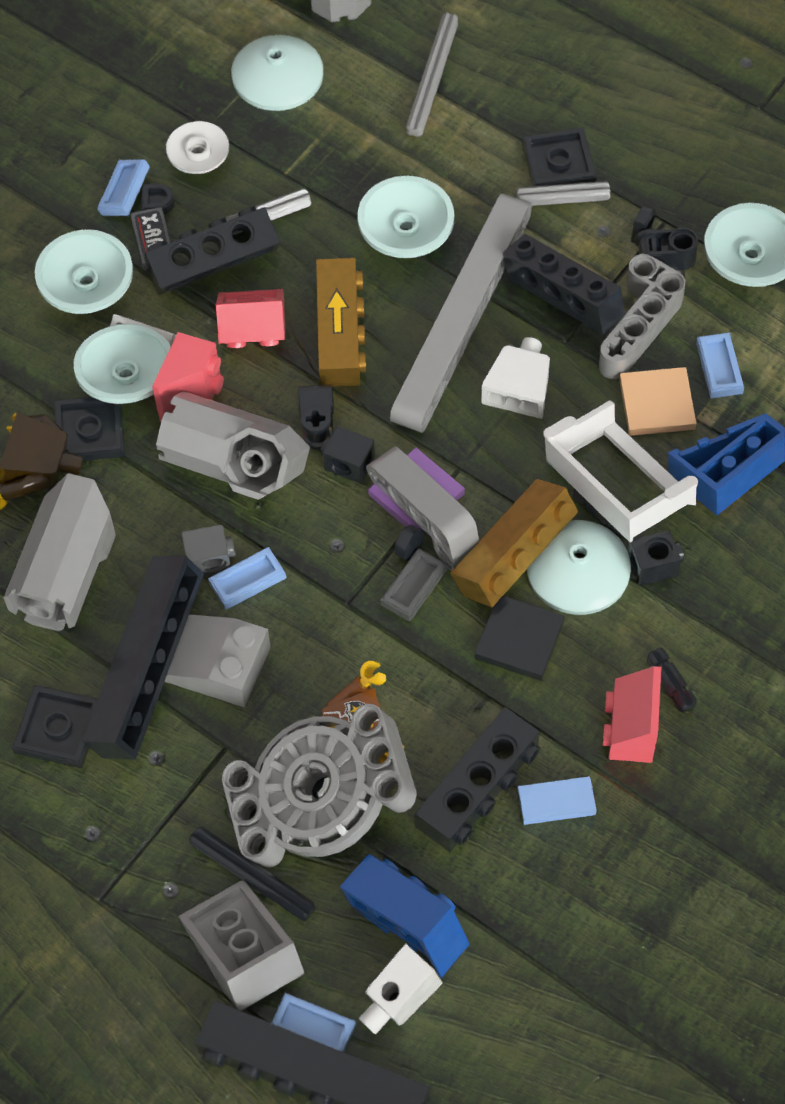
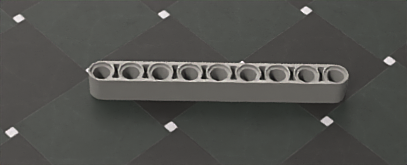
M502 193L499 195L393 404L390 414L391 422L421 433L426 429L506 268L502 252L522 236L532 212V203Z

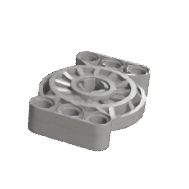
M365 704L355 711L351 723L332 716H314L297 721L283 729L268 743L259 757L255 768L245 761L236 760L229 763L222 774V783L239 849L246 858L267 868L274 867L282 860L285 849L305 857H324L341 852L355 844L369 831L380 813L382 804L392 811L400 813L410 809L416 800L415 785L397 725L392 717L374 704ZM379 719L376 728L370 731L372 723ZM389 752L386 761L380 764L382 755ZM248 776L247 782L241 786L243 779ZM323 777H329L324 779L323 787L318 792V796L321 799L314 798L312 790L315 783ZM399 785L398 792L389 798L392 788ZM257 808L255 816L250 819L251 812ZM266 841L264 849L258 853L259 846ZM304 843V844L310 845L311 847H299V846Z

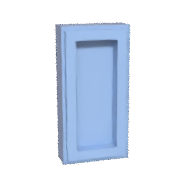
M145 159L118 161L97 207L102 216L129 215L150 167Z
M730 333L697 337L696 345L710 398L743 394L744 385Z
M267 547L208 578V581L224 609L227 610L286 579V573L270 548Z
M590 776L518 786L523 825L596 815V805Z
M287 993L284 994L272 1021L274 1025L342 1052L345 1051L356 1025L354 1020Z

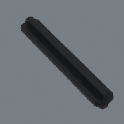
M197 827L191 834L189 841L193 847L244 880L302 921H306L312 915L315 909L313 901L257 863L246 858L242 853L204 827Z

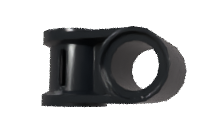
M689 228L647 229L635 236V244L639 248V254L652 256L675 270H687L696 263L698 237Z
M332 384L298 387L303 438L310 448L320 450L325 438L333 435L334 400Z

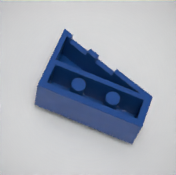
M762 414L727 428V433L710 440L708 437L697 440V445L680 452L678 448L668 452V471L678 482L687 476L696 477L698 479L696 499L714 514L718 515L785 461V427L768 414Z
M368 854L340 886L351 907L385 934L389 931L406 941L407 945L415 953L420 951L428 957L434 971L441 978L470 945L454 912L456 907L453 902L443 894L439 893L435 896L430 893L418 878L411 876L408 879L387 859L380 861L371 854Z

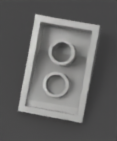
M189 614L164 682L245 708L271 648L268 629L236 618Z
M244 880L239 881L179 916L182 925L220 987L239 1011L304 974L293 941Z

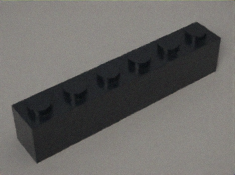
M186 555L152 556L82 740L84 744L101 758L136 760L204 575Z
M214 1001L196 1040L198 1052L202 1054L201 1059L206 1063L222 1068L223 1064L238 1069L236 1073L249 1081L258 1082L259 1078L273 1083L272 1088L281 1094L293 1097L294 1093H298L309 1098V1104H427L430 1097V1087L217 1001Z

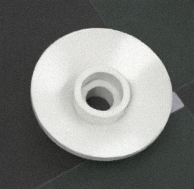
M197 121L184 124L174 130L167 140L166 152L169 161L177 169L186 173L201 174L216 169L224 162L229 152V143L226 134L218 126L208 122Z

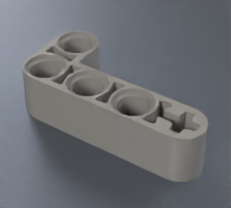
M647 254L634 256L630 260L628 267L627 289L639 299L601 345L599 371L608 379L617 380L620 378V373H627L683 303L685 290L684 276Z
M392 447L366 466L367 472L374 484L432 537L438 558L447 564L449 570H453L479 542L476 523L466 508L398 447Z

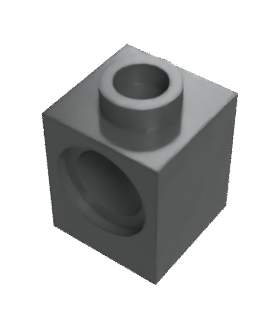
M223 524L182 532L185 554L204 573L203 576L219 573L231 567L229 557L236 556L232 536L225 537Z

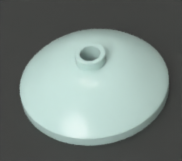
M287 35L265 36L252 41L237 54L232 65V81L236 92L247 103L265 110H287L305 103L315 95L323 80V64L317 51L310 44L299 38Z
M398 176L381 181L364 195L358 208V226L366 242L375 250L397 258L419 257L436 250L447 240L454 225V208L446 192L437 184L415 176Z
M759 203L738 204L718 213L708 225L704 238V250L710 265L727 280L744 286H767L785 279V213L774 207Z
M77 230L56 238L44 248L35 266V280L43 298L59 310L76 314L97 312L111 306L125 294L133 276L131 256L124 244L114 236L97 230Z
M121 324L104 328L88 337L77 350L74 358L76 380L88 395L103 402L124 404L143 400L154 394L152 385L171 346L160 333L145 326Z
M571 520L527 568V577L535 594L551 608L572 615H587L608 608L622 596L629 582L631 563L625 545L610 529L591 521ZM582 553L585 557L576 558L574 554Z

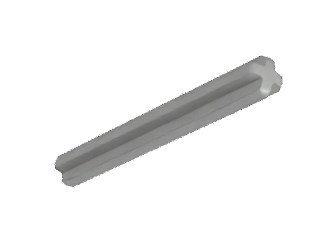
M447 12L442 15L406 125V133L409 136L420 137L423 134L458 26V16Z

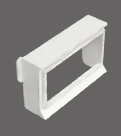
M611 400L577 420L574 417L568 416L544 430L546 461L629 542H632L633 537L687 504L696 505L698 479L694 476H687L678 482L615 423V408ZM605 435L656 483L664 493L630 512L571 454Z

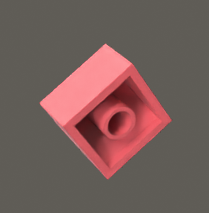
M283 289L221 292L218 294L216 315L219 344L226 343L228 348H240L246 346V342L259 341L261 346H273L279 344V340H285Z
M180 332L177 333L152 385L160 422L165 412L173 413L176 406L170 404L173 396L182 391L212 400L214 394L218 395L220 393L224 377L220 374L221 359L217 356L216 343Z
M653 666L616 678L613 692L606 691L605 713H611V725L604 724L603 746H609V759L652 763L658 736L661 667Z

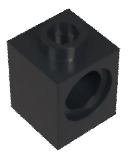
M337 426L331 437L327 436L321 447L320 455L323 456L324 470L361 484L367 474L366 466L373 462L375 458L374 440Z
M670 530L636 538L629 543L628 555L638 586L678 576L680 562L684 561V554L679 541L674 542ZM651 555H660V556H662L664 559H662V560H656V559H653V558L650 557V556H651Z

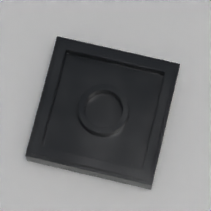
M584 128L522 137V146L533 187L596 182L597 176Z
M93 397L54 400L55 423L68 435L66 452L84 456L83 461L125 457L122 404L103 402Z
M502 596L492 609L476 649L475 659L542 681L564 624L565 616Z
M34 685L12 746L13 752L19 755L83 768L89 747L82 740L98 698Z

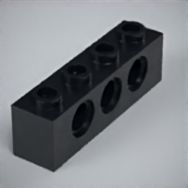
M255 206L240 211L238 213L239 217L227 221L226 218H220L209 223V228L197 233L196 229H192L178 236L179 240L167 244L166 240L149 246V251L145 252L144 262L158 295L277 250L280 241L266 207L256 210ZM237 230L244 231L248 235L249 240L246 243H238L233 239L232 233ZM214 242L218 246L219 252L214 255L204 252L202 244ZM176 253H183L189 258L190 263L186 266H178L173 262L172 256Z
M523 234L502 252L508 279L599 333H606L625 316L620 286L531 236Z
M504 707L416 811L415 827L448 852H451L457 843L462 846L471 836L474 830L472 825L479 817L486 818L496 804L495 798L503 789L507 792L513 786L519 775L517 771L524 763L527 765L531 764L541 749L539 747L540 731ZM504 750L509 752L511 756L507 759H499L494 753ZM476 777H485L490 782L484 786H478L472 780ZM460 803L465 805L467 809L464 812L455 813L449 807Z

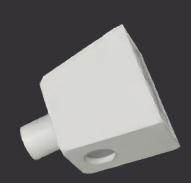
M527 337L523 339L520 348L509 345L503 347L483 381L481 404L543 419L550 357L540 353L542 344L539 340Z
M405 944L366 990V994L374 1002L358 1019L374 1034L390 1018L401 1026L440 987L442 981L434 969ZM399 992L397 999L389 1001L391 995Z

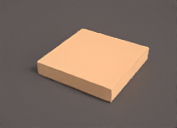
M686 367L620 373L619 381L629 436L696 429V418Z

